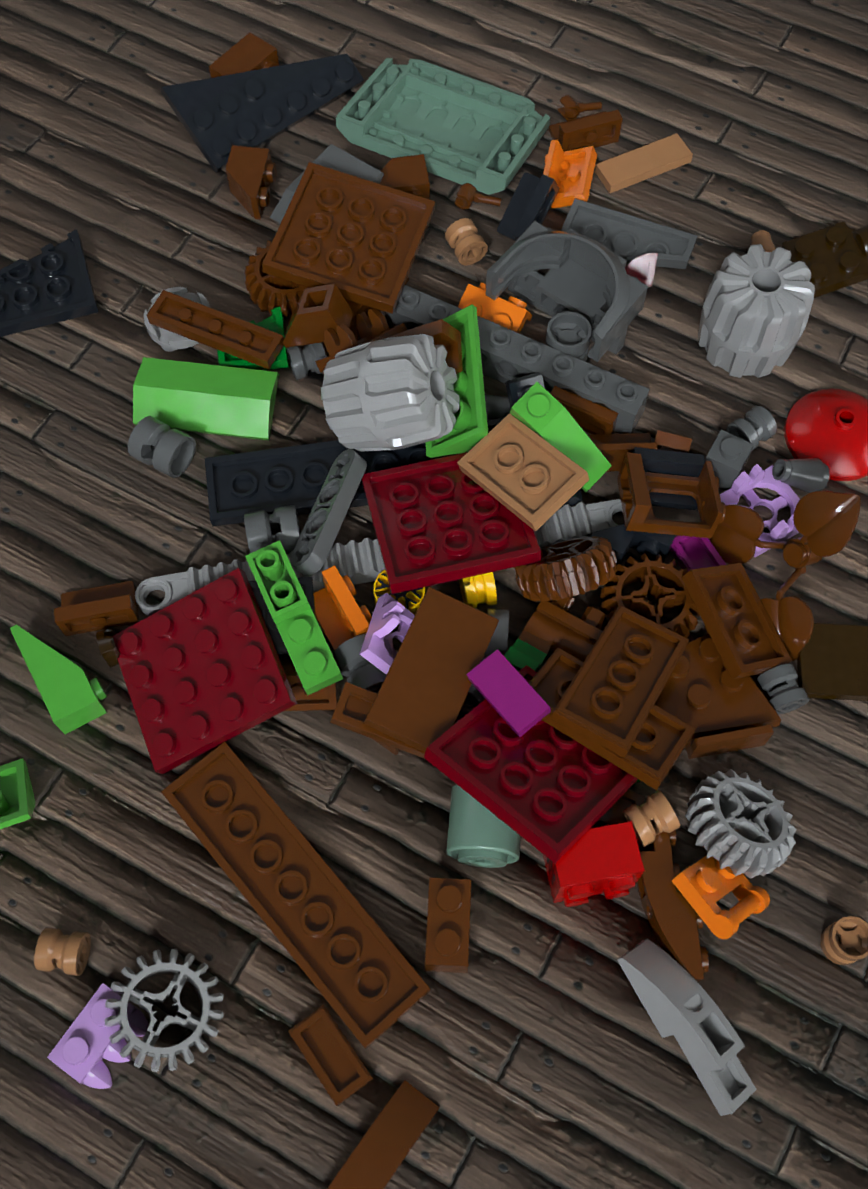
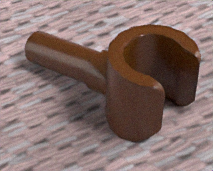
M565 95L560 99L564 107L559 108L558 112L568 121L575 119L579 113L584 111L601 110L602 103H576L571 96Z
M469 183L463 184L460 187L455 200V205L461 209L470 208L473 201L499 207L501 204V198L477 193L476 188Z

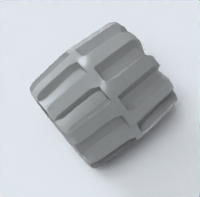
M761 244L750 245L748 252L743 255L733 251L724 259L720 270L716 271L707 290L698 331L699 345L705 348L707 352L706 359L713 367L718 366L729 372V376L737 378L742 376H756L760 378L769 375L774 366L781 367L784 365L806 328L814 301L815 286L810 282L812 274L805 262H792L790 260L791 252L782 247H778L772 252H767Z
M419 334L379 339L338 352L335 355V359L328 361L324 368L321 400L323 401L326 414L325 419L330 430H333L338 437L339 443L348 449H356L360 452L397 450L437 440L451 432L456 423L454 414L459 410L460 397L453 388L454 383L458 380L455 368L448 367L445 361L448 353L443 345H434L433 336Z

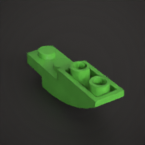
M279 540L246 555L245 557L307 695L342 680V674L281 541Z

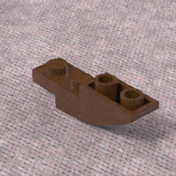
M676 830L671 833L662 832L656 835L654 842L647 845L648 851L640 852L645 872L636 884L649 925L661 949L677 961L699 983L704 979V973L709 970L707 949L705 946H700L698 929L703 928V920L682 893L676 892L677 887L672 882L681 873L679 863H673L671 847L676 846Z

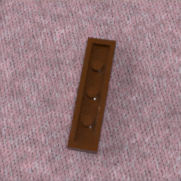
M165 290L162 291L147 313L148 321L152 325L266 369H270L284 346V337L281 334Z

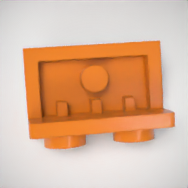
M558 139L551 140L548 154L545 156L543 174L553 178L560 188L551 205L552 209L571 206L575 198L585 202L588 201L597 159V153L593 146L564 152Z
M482 282L479 287L468 283L458 305V308L461 309L474 305L477 307V316L519 334L526 320L531 321L533 317L526 310L528 304L520 299L509 296L508 301L500 297L496 300L486 295V284Z
M334 565L322 571L325 588L314 593L315 618L332 649L335 651L345 641L366 634L372 616L365 605L359 607L353 596L357 595V592L349 576L345 575L342 577Z

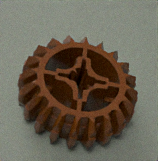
M267 240L266 248L257 247L256 255L249 256V265L245 266V285L247 291H249L250 299L254 304H258L261 312L269 310L272 316L271 310L281 307L282 315L286 320L289 314H293L304 289L310 287L263 273L262 263L272 243Z
M583 536L581 538L573 537L564 541L560 540L553 544L548 543L547 546L540 548L541 561L515 567L517 585L524 598L535 602L540 600L547 602L550 600L559 601L568 597L572 598L579 594L584 595L585 592L597 590L599 586L606 585L609 580L616 576L617 559L615 551L612 550L611 543L606 538Z
M646 553L640 556L639 563L630 556L626 560L625 566L618 564L616 566V576L609 580L605 585L606 587L602 588L600 598L603 600L600 611L608 614L604 620L605 626H607L618 606L621 605L688 639L689 631L695 630L698 624L697 617H700V614L681 578L688 572L687 567L676 570L675 558L669 561L668 564L662 563L661 554L657 555L654 561H650ZM641 582L640 590L631 592L628 596L621 595L627 587ZM673 609H679L678 617L668 623L661 624L660 621L663 614L670 613Z

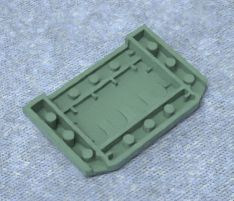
M386 58L336 116L337 129L350 143L390 158L424 154L427 172L461 185L469 183L477 191L488 195L504 191L549 128L550 116L545 114L542 117L535 111V103L529 98L420 59H409L408 65L393 64V58Z

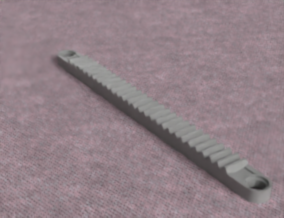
M621 499L586 505L583 502H579L574 507H571L569 504L564 505L537 531H534L539 547L541 548L547 546L548 543L553 544L560 540H569L573 537H590L595 531L619 526L613 521L612 516L615 513L623 512ZM364 538L359 543L351 540L347 545L335 543L323 567L309 577H313L314 591L325 588L322 571L334 565L342 577L345 575L349 576L353 585L375 581L377 576L385 569L377 539ZM293 550L290 552V554H287L289 561ZM233 560L228 565L219 562L216 567H211L207 564L202 569L189 567L186 572L145 579L137 587L135 599L141 611L146 616H150L237 568L242 569L246 573L249 581H255V578L247 560L245 562ZM293 567L297 578L307 577ZM161 590L165 592V598L160 604L149 605L146 603V597L151 591Z

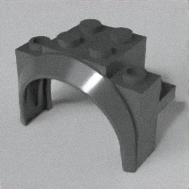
M536 221L487 270L486 295L493 300H496L508 287V291L552 317L566 311L577 312L583 315L590 322L592 328L590 340L595 342L587 356L596 362L601 359L607 350L617 355L622 349L628 325L643 309L648 286L641 283L639 279L629 276L625 270L627 261L601 243L581 235L571 228L567 232L554 231ZM541 269H550L545 276L539 274V272L537 271Z

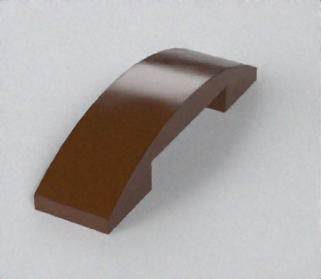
M404 1080L327 1189H384L440 1107Z

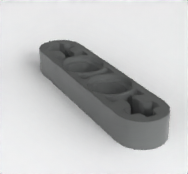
M353 449L343 451L333 462L291 554V565L304 576H312L323 567L365 473L367 461Z

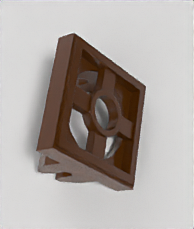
M371 308L368 310L369 318L364 311L356 315V327L361 337L356 340L353 332L344 323L336 326L337 334L333 328L324 331V344L328 355L315 361L320 373L324 371L328 361L335 359V355L338 352L407 331L405 324L401 323L389 328L385 316L378 309Z

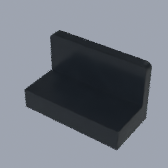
M527 172L524 173L499 223L497 232L516 241L534 221L542 225L560 189L556 181L542 174L541 178H538Z
M634 447L632 453L641 454L644 472L699 477L705 464L704 455L638 447ZM657 492L649 493L652 506L686 510L697 509V502L692 496Z

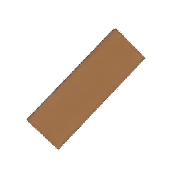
M678 133L597 163L595 173L610 194L691 162L693 154Z

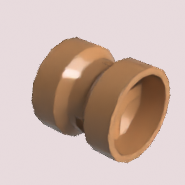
M459 219L452 223L445 232V239L450 247L455 249V256L460 264L465 266L472 265L485 256L488 246L482 236L478 235V229L471 219Z
M660 790L649 795L647 802L641 805L632 804L623 809L627 822L632 821L636 838L643 847L654 842L656 835L662 832L671 833L680 828L679 820L673 808Z
M847 916L826 927L820 939V945L825 956L839 965L852 964L868 956V923L859 917Z
M44 928L35 948V968L39 971L51 972L58 967L67 975L80 976L85 970L90 954V934L75 931L70 935H64L60 929Z

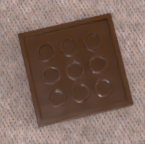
M309 162L264 258L262 271L263 273L310 288L335 283L345 299L393 314L433 215L435 201Z

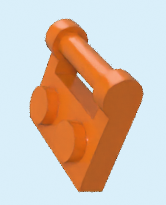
M706 855L682 871L672 882L712 933L720 939H728L738 931L739 924L750 915L763 912L770 904V897L762 887L753 886L743 873L735 876L729 866L720 869L719 861L714 857L706 859ZM732 891L739 902L729 910H721L717 902Z

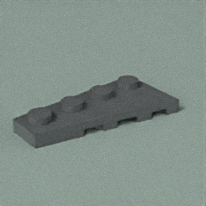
M576 198L561 231L567 232L571 228L581 235L592 238L627 261L626 264L641 254L657 252V267L686 269L698 237L694 234Z

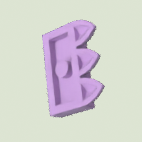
M104 983L101 984L47 1057L80 1084L96 1089H106L112 1086L111 1074L107 1065L102 1061L103 1058L116 1063L129 1062L131 1060V1053L125 1058H122L119 1054L121 1049L127 1044L124 1038L115 1044L110 1042L109 1037L121 1030L120 1025L105 1026V1019L107 1017L118 1015V1010L106 1008L105 1002L107 999L120 1000L121 995L115 993L111 987ZM129 1002L127 1008L129 1025L137 1037H143L149 1027L148 1021L141 1010Z

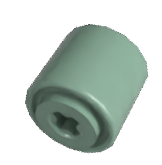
M457 784L454 785L451 793L447 855L462 864L483 868L504 867L507 864L517 862L520 856L521 836Z

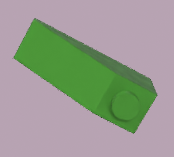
M538 382L511 407L510 414L587 471L590 480L582 487L585 492L612 466L566 408Z
M17 624L10 627L53 722L64 734L107 713L101 701L107 698V695L97 677L90 680L81 667Z

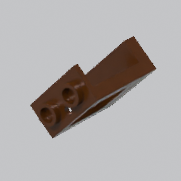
M626 453L617 478L626 531L712 539L718 524L723 523L726 514L725 503L721 502L719 495V478L714 475L712 462H705L699 477L644 472L641 454ZM657 492L692 496L697 502L701 522L694 523L656 518L653 514L649 493Z

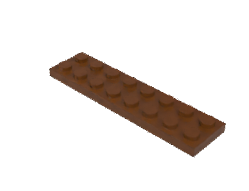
M225 741L161 791L365 1049L431 991L425 981Z

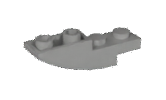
M649 939L641 941L617 959L618 963L661 1037L665 1038L674 1035L720 1116L733 1114L757 1090L736 1055L745 1045L728 1019L701 985L663 949Z

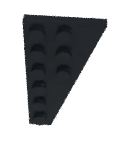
M341 54L164 86L161 88V93L208 163L217 173L226 168L232 145L258 148L359 87L364 79L348 54Z
M77 229L67 234L69 239L56 246L50 243L40 248L42 253L30 260L20 259L0 270V337L99 312L81 238Z

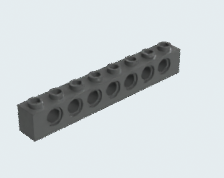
M404 285L393 314L386 312V318L389 328L404 323L406 329L410 330L444 319L462 309ZM477 316L483 375L505 384V381L538 372L542 374L545 389L549 393H551L554 386H557L619 413L614 432L619 434L633 433L644 412L650 389Z

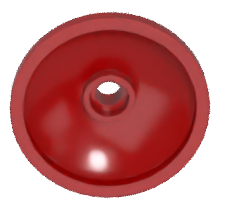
M834 388L813 391L800 398L791 408L784 427L785 441L792 456L795 459H820L829 468V480L852 481L868 476V399L848 390Z

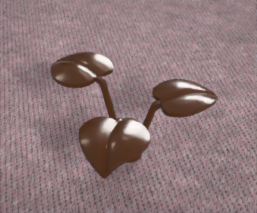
M824 490L811 492L803 496L796 505L793 521L797 531L804 536L791 539L788 542L759 540L758 538L764 530V522L759 514L743 505H726L725 519L722 524H718L712 539H710V542L724 562L728 564H744L749 562L754 557L756 546L759 548L783 550L784 560L788 565L794 567L795 571L778 589L776 599L767 597L760 600L792 661L798 659L800 652L809 642L813 633L814 619L810 607L802 599L796 596L784 598V594L800 575L806 573V566L819 562L822 557L837 554L847 545L859 518L861 496L859 494Z

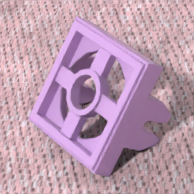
M756 464L751 469L749 475L745 471L742 472L735 479L730 489L719 494L721 502H724L725 506L737 505L742 495L751 509L759 505L768 507L773 517L763 522L764 527H767L770 533H762L758 539L771 542L785 541L799 533L794 526L793 516L800 498L788 484L773 478V465L762 470ZM753 488H768L776 491L780 496L772 501L760 499L753 491ZM789 506L791 517L786 523L784 519L778 522L776 519L778 511ZM756 546L754 557L761 555L771 548H759Z
M385 593L377 600L360 651L362 657L386 675L397 655L392 643L393 638L398 639L402 643L415 617L412 612L388 593ZM399 624L398 630L391 633V631Z

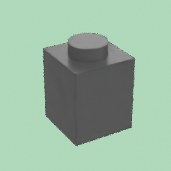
M722 429L709 450L705 462H712L714 475L719 478V488L726 491L732 487L735 479L743 471L754 444Z

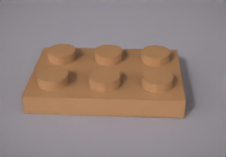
M510 413L457 462L464 474L534 531H537L590 480L587 471Z

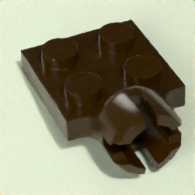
M845 221L782 243V248L791 252L790 260L792 262H805L812 274L810 282L815 286L814 298L868 279V225L859 229H850Z

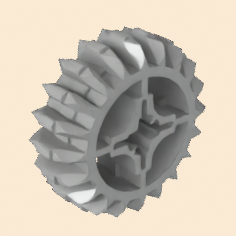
M732 769L726 773L717 771L697 785L687 802L688 811L685 817L690 821L687 831L698 836L695 845L704 846L708 851L706 859L714 857L719 861L720 869L729 866L735 876L745 873L750 879L759 874L764 877L766 874L772 873L777 867H780L788 859L787 856L796 844L793 835L797 829L790 824L793 815L783 810L785 801L777 800L772 795L773 789H765L760 779L751 781L746 772L737 775Z
M171 949L169 962H162L160 950H154L153 965L148 966L145 958L139 956L136 958V963L140 972L135 974L126 966L122 969L121 973L129 981L128 984L125 986L120 982L114 981L111 985V989L115 993L120 994L121 998L120 1000H106L105 1007L118 1010V1015L107 1017L105 1019V1026L120 1025L121 1030L113 1033L109 1039L112 1044L118 1043L123 1038L127 1040L128 1043L119 1053L122 1058L127 1057L133 1049L140 1052L134 1062V1066L137 1068L142 1066L145 1056L153 1057L151 1064L152 1072H158L160 1058H168L169 1070L175 1071L177 1069L176 1055L182 1053L184 1061L188 1065L193 1063L194 1056L189 1048L194 1045L200 1052L205 1053L209 1047L200 1038L204 1033L209 1037L215 1038L219 1033L218 1029L208 1025L209 1019L221 1020L224 1015L220 1010H211V1004L219 1003L224 999L222 993L209 995L208 989L213 988L218 983V979L216 976L209 978L205 982L201 979V976L208 969L206 963H202L196 971L190 969L195 957L191 953L186 956L182 965L176 963L178 957L177 949ZM160 974L174 975L170 985L162 993L153 994L136 989L150 977ZM186 980L194 987L199 996L201 1005L200 1018L192 1015L180 1003L179 996ZM176 989L172 999L175 1004H173L172 1008H177L176 1015L178 1016H167L164 1021H161L158 1029L153 1031L157 1022L154 1016L157 1015L158 1011H152L153 1005L148 1002L162 1004L166 998H169L172 990ZM129 1001L139 1005L150 1017V1025L142 1041L134 1034L128 1022L127 1008ZM177 1025L194 1031L185 1041L175 1046L154 1047L160 1033L168 1026Z

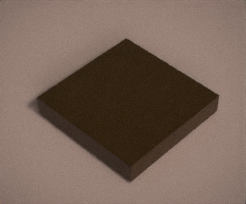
M814 623L811 638L797 659L799 687L805 689L808 698L868 701V626Z

